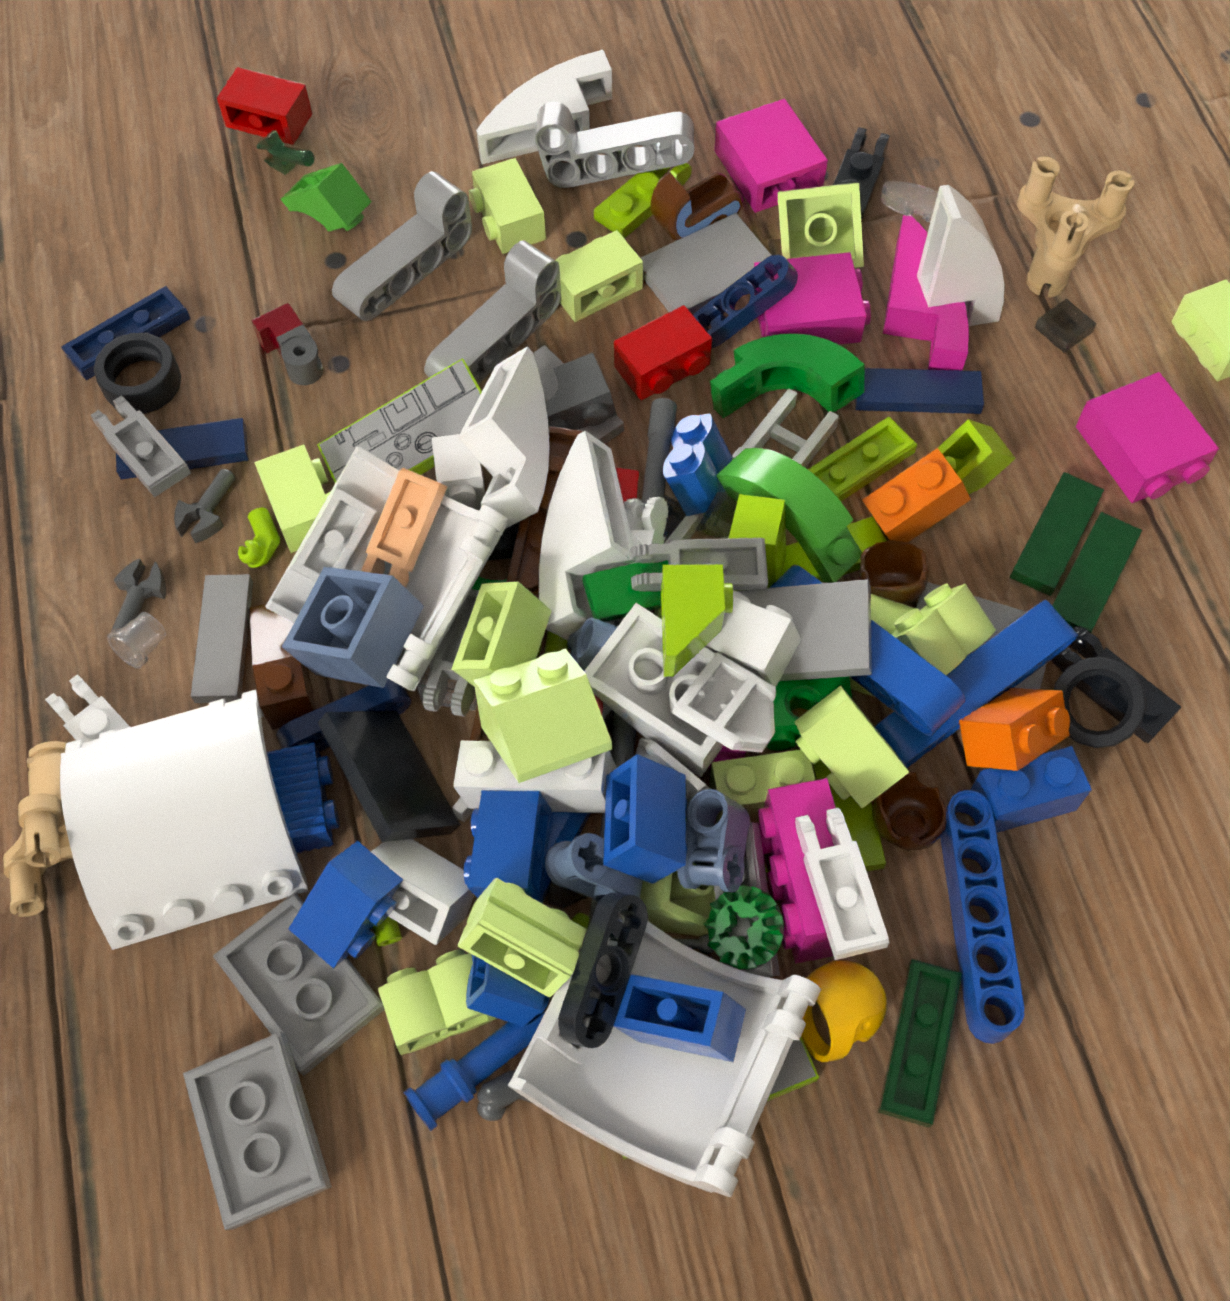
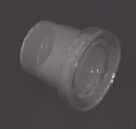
M141 612L122 629L115 628L107 635V641L112 650L124 662L140 669L148 662V655L167 634L157 619L146 612Z

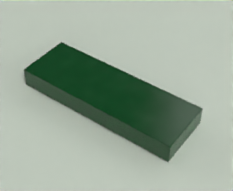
M1063 472L1009 578L1051 597L1104 489Z
M1100 512L1052 605L1072 628L1080 626L1091 634L1142 532L1141 529Z
M911 959L909 962L878 1113L928 1128L933 1125L962 976L961 972Z

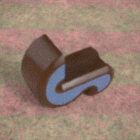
M668 172L658 181L653 190L651 212L655 220L672 240L677 241L713 224L714 221L718 222L730 215L738 214L744 198L722 173H713L685 190L676 178Z

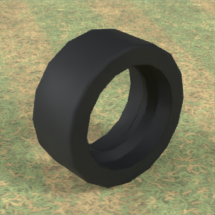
M130 333L117 337L103 347L96 357L94 365L97 383L106 400L114 408L113 400L122 395L136 412L139 410L142 414L153 412L169 403L180 388L182 377L171 348L161 338L149 333ZM155 361L161 364V368L155 377L144 384L134 387L115 384L120 372L133 363Z
M1104 657L1082 659L1066 668L1055 682L1053 690L1063 691L1065 709L1070 716L1069 737L1078 744L1093 748L1116 746L1129 739L1142 724L1147 705L1144 687L1134 671L1119 661ZM1103 675L1111 677L1120 683L1127 693L1129 705L1126 716L1118 725L1109 730L1094 731L1086 729L1076 722L1070 712L1069 699L1071 691L1079 681L1088 676Z

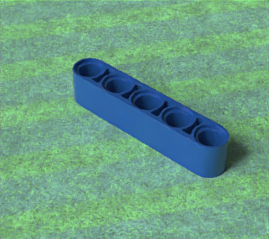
M794 564L769 588L822 584V582L805 569ZM871 620L872 675L849 677L918 731L927 736H932L964 704L966 698L963 692L945 674Z
M1044 600L966 657L955 669L946 675L961 689L966 700L932 736L921 733L895 712L883 719L875 728L900 757L906 768H908L959 730V720L1011 688L1016 687L1065 650L1076 640L1078 634L1048 600Z
M963 790L952 796L946 807L947 824L945 832L940 839L959 972L962 973L961 986L966 1021L970 1032L975 1038L984 1043L995 1044L1002 1042L1020 1026L1024 1018V1002L993 809L990 801L983 794L973 790ZM962 812L970 815L976 825L967 826L962 824L956 818L955 813ZM970 858L977 861L981 865L983 873L970 872L963 865L962 859ZM975 905L984 908L990 916V922L984 923L976 920L971 915L969 906ZM984 954L993 958L997 964L998 973L984 971L978 965L976 955ZM991 1004L999 1007L1005 1015L1006 1025L1000 1026L990 1022L985 1015L984 1005Z

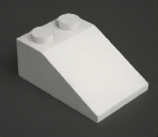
M635 603L584 671L593 694L646 739L655 741L699 777H702L724 746L671 713L675 704L714 657L715 653L704 647L674 677H663L662 619Z

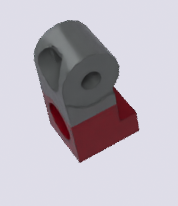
M289 303L251 320L259 344L266 354L277 349L283 358L289 379L293 383L310 385L320 379L323 374V366L318 357L316 343Z

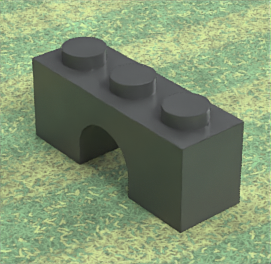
M593 352L553 368L558 380V389L555 395L545 402L548 426L577 430L587 426L600 425L608 418L617 415L610 390Z

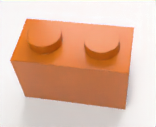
M938 448L862 499L890 541L910 542L971 500L962 480Z
M1011 688L959 720L967 766L1018 771L1070 736V716L1065 709L1062 690Z

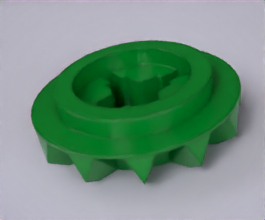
M743 885L735 892H724L717 900L709 903L711 911L703 925L708 929L709 942L707 946L714 949L720 957V962L738 969H753L766 964L775 956L783 940L784 921L779 906L768 893L753 886ZM737 913L740 918H759V920L752 923L753 926L747 929L749 938L747 941L743 936H729L728 934L738 924L736 919Z

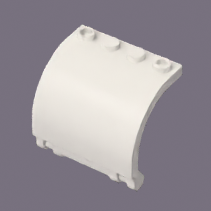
M361 447L355 448L266 605L267 609L295 623L324 567L355 571L362 570L368 555L365 552L399 470ZM445 495L443 496L412 572L409 571V582L406 587L424 607L403 646L404 648L396 664H393L386 676L388 679L408 690L415 691L508 524V519L485 505H482L478 511ZM386 561L384 574L388 575L392 564Z
M257 689L242 693L241 699L226 703L225 699L210 702L209 706L120 731L114 729L100 733L99 739L85 743L83 739L66 743L65 753H61L60 791L66 831L86 898L112 950L287 898L294 892L300 894L308 891L306 876L289 835L273 782L261 717H264V714L259 706Z
M618 913L617 919L623 925L625 917ZM648 921L631 974L722 991L746 1009L734 1062L641 1043L613 1027L606 1042L597 1048H587L567 1042L560 1034L558 1017L572 978L571 975L553 996L508 1086L571 1128L639 1164L707 1192H716L732 1197L739 1181L734 1175L741 1159L749 1158L755 1144L751 1136L793 1040H800L806 1023L802 1020L808 1005H815L821 988L809 979L798 975L778 980L730 967L685 946ZM608 939L607 945L617 946V941ZM607 954L600 958L596 966V976L600 983L606 981L611 972V961ZM590 992L589 997L599 999L600 993ZM584 1014L581 1024L588 1028L590 1018Z

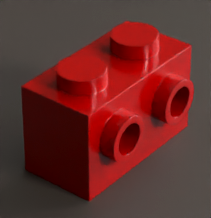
M240 67L235 69L217 96L226 127L291 145L295 144L313 114L305 84Z
M682 305L614 341V368L642 401L653 394L665 392L672 384L689 375H697L706 366L710 365L712 337L685 305Z

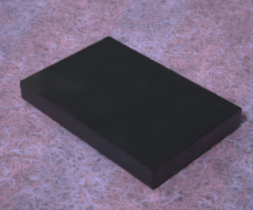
M397 711L326 712L317 722L381 842L449 835L461 825Z

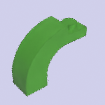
M745 448L716 475L735 506L737 505L739 494L785 500L786 529L799 542L823 582H837L860 559L862 551L847 528L853 521L850 513L837 496L817 476L798 462L772 450Z

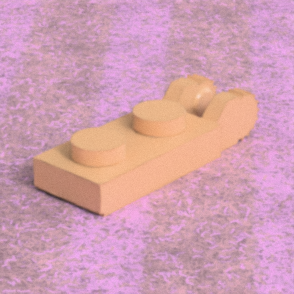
M405 468L400 469L365 552L368 555L361 571L384 574L386 561L392 564L388 575H393L406 588L409 582V571L412 572L447 486Z

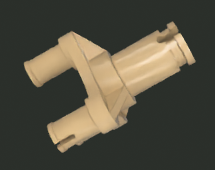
M1044 156L1037 158L1036 162L1032 163L1028 182L1021 188L1017 199L1018 210L1037 228L1035 233L1037 249L1026 277L1027 285L1032 292L1040 295L1042 286L1048 283L1051 284L1048 297L1061 294L1066 287L1072 269L1076 266L1079 257L1086 252L1089 243L1096 237L1120 227L1126 213V200L1135 183L1134 180H1131L1132 176L1129 173L1121 170L1110 172L1107 175L1105 186L1099 198L1096 200H1077L1052 192L1056 176L1060 171L1059 163L1055 159Z
M44 742L29 750V758H27L29 796L22 799L18 805V820L22 827V832L19 839L3 857L4 874L10 879V911L14 915L19 913L20 917L33 916L44 909L45 903L42 894L41 876L45 870L52 865L73 858L65 826L60 791L61 753H65V742Z

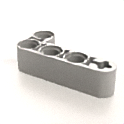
M548 102L539 109L537 114L535 142L549 182L560 188H569L687 163L694 154V123L685 113L671 112L577 132L570 110L562 103ZM549 127L558 128V130L549 129Z
M428 172L416 185L414 200L417 214L355 261L336 278L332 287L333 297L361 320L369 321L378 316L458 252L469 240L472 232L468 196L437 172Z
M524 240L516 243L510 249L504 262L506 284L430 353L424 366L425 374L431 377L463 358L479 384L494 370L496 365L504 361L556 311L561 300L559 263Z

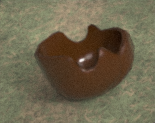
M891 540L875 543L861 554L859 578L860 580L868 579L871 586V594L904 605L915 602L926 590L928 582L926 553L908 542Z
M909 771L907 775L876 797L872 808L874 825L880 835L888 842L907 851L931 847L944 834L946 829V806L940 797L939 789L937 787H927L919 782L915 772Z

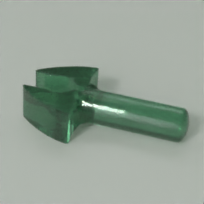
M276 130L271 131L257 144V149L267 150L271 153L264 159V162L284 175L289 173L296 166L295 164L309 167L315 161L312 151L285 146Z

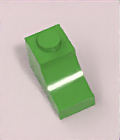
M343 163L304 175L280 199L290 212L298 211L313 217L328 232L340 228L348 231L355 227L364 218L361 212L372 202Z

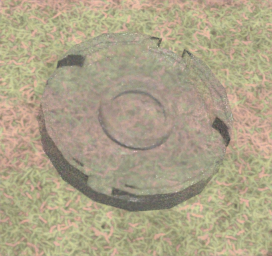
M887 181L883 185L880 199L884 205L906 216H912L913 213L923 215L922 219H925L926 222H931L938 191L909 182Z

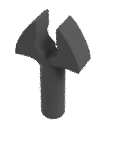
M221 469L197 503L190 505L178 500L174 521L181 537H183L189 525L200 520L199 523L195 525L190 533L195 543L206 540L224 527L220 517L214 515L213 511L235 481V475L231 471Z
M140 558L127 565L115 577L114 582L119 590L127 591L126 598L111 630L112 635L116 638H129L146 599L151 596L165 599L166 583L163 573L156 562L152 566L148 579L140 582L139 585L138 582L145 570V566Z

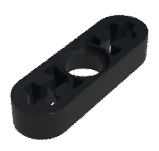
M609 893L602 897L596 906L558 1017L560 1034L569 1043L587 1048H597L604 1044L611 1034L648 922L646 906L635 895ZM618 913L625 917L623 925L617 919ZM608 939L617 941V946L607 945ZM607 954L611 961V972L607 980L600 983L596 976V966L600 958ZM590 992L600 993L599 999L589 997ZM584 1014L590 1018L588 1028L581 1024Z

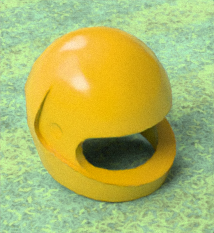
M833 960L815 969L806 977V979H809L821 988L816 1002L825 1016L831 1039L830 1047L818 1034L812 1017L813 1006L808 1005L802 1019L806 1026L801 1037L807 1050L816 1060L830 1062L843 1059L850 1052L854 1042L857 1040L866 1042L878 1031L886 1015L887 997L881 982L872 971L856 962Z

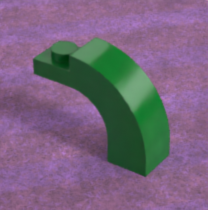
M779 334L762 337L734 349L735 365L730 369L722 371L716 378L710 381L713 409L723 419L761 394L788 388L808 394L828 412L834 413L864 393L865 364L844 347L827 339L805 334Z

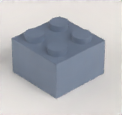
M324 567L282 648L315 675L384 688L388 680L386 676L392 665L396 664L424 605L393 575Z

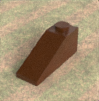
M267 604L250 607L252 666L260 709L271 729L274 730L281 728L291 720L316 710L309 669L282 648L294 623L267 609Z

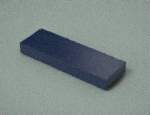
M164 286L61 346L65 356L87 381L95 376L94 365L100 351L117 337L130 333H149L161 337L191 318L182 303L167 286Z
M865 368L864 393L855 399V410L981 414L984 407L981 371Z
M243 418L157 430L185 461L189 469L249 461L247 431ZM116 453V472L120 479L136 478L137 476Z

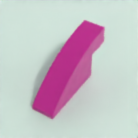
M903 214L896 244L883 334L931 341L927 370L962 371L968 354L969 340L965 302L928 307L917 278L928 233L911 215Z

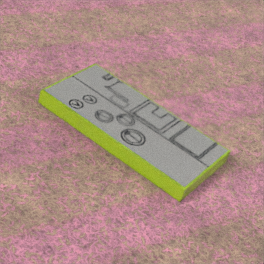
M461 358L320 442L317 446L334 482H337L356 447H361L399 471L405 468L422 475L435 467L432 438L460 434L482 390L467 363Z

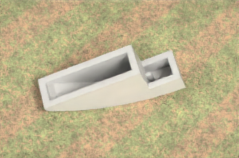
M604 51L592 52L558 64L533 77L502 100L476 130L481 163L486 164L538 151L535 142L537 114L539 109L548 102L562 103L570 110L577 132L590 130L589 108L587 105L612 99V69ZM549 127V129L558 130V128Z
M950 185L940 186L917 273L928 307L965 302L968 326L998 322L1004 303V279L1002 267L983 220L972 204Z
M528 346L495 366L458 437L493 476L480 504L505 516L508 519L506 528L538 512L545 491L549 466V429L544 392L534 354Z
M587 431L577 435L559 474L548 508L541 543L539 600L552 610L546 630L568 640L570 634L582 627L588 618H593L582 582L583 576L636 563L630 559V549L634 546L611 448Z

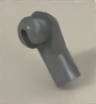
M516 1070L507 1071L482 1085L477 1094V1099L479 1100L477 1112L483 1119L488 1121L500 1120L505 1113L506 1106L518 1099L532 1103L508 1086Z

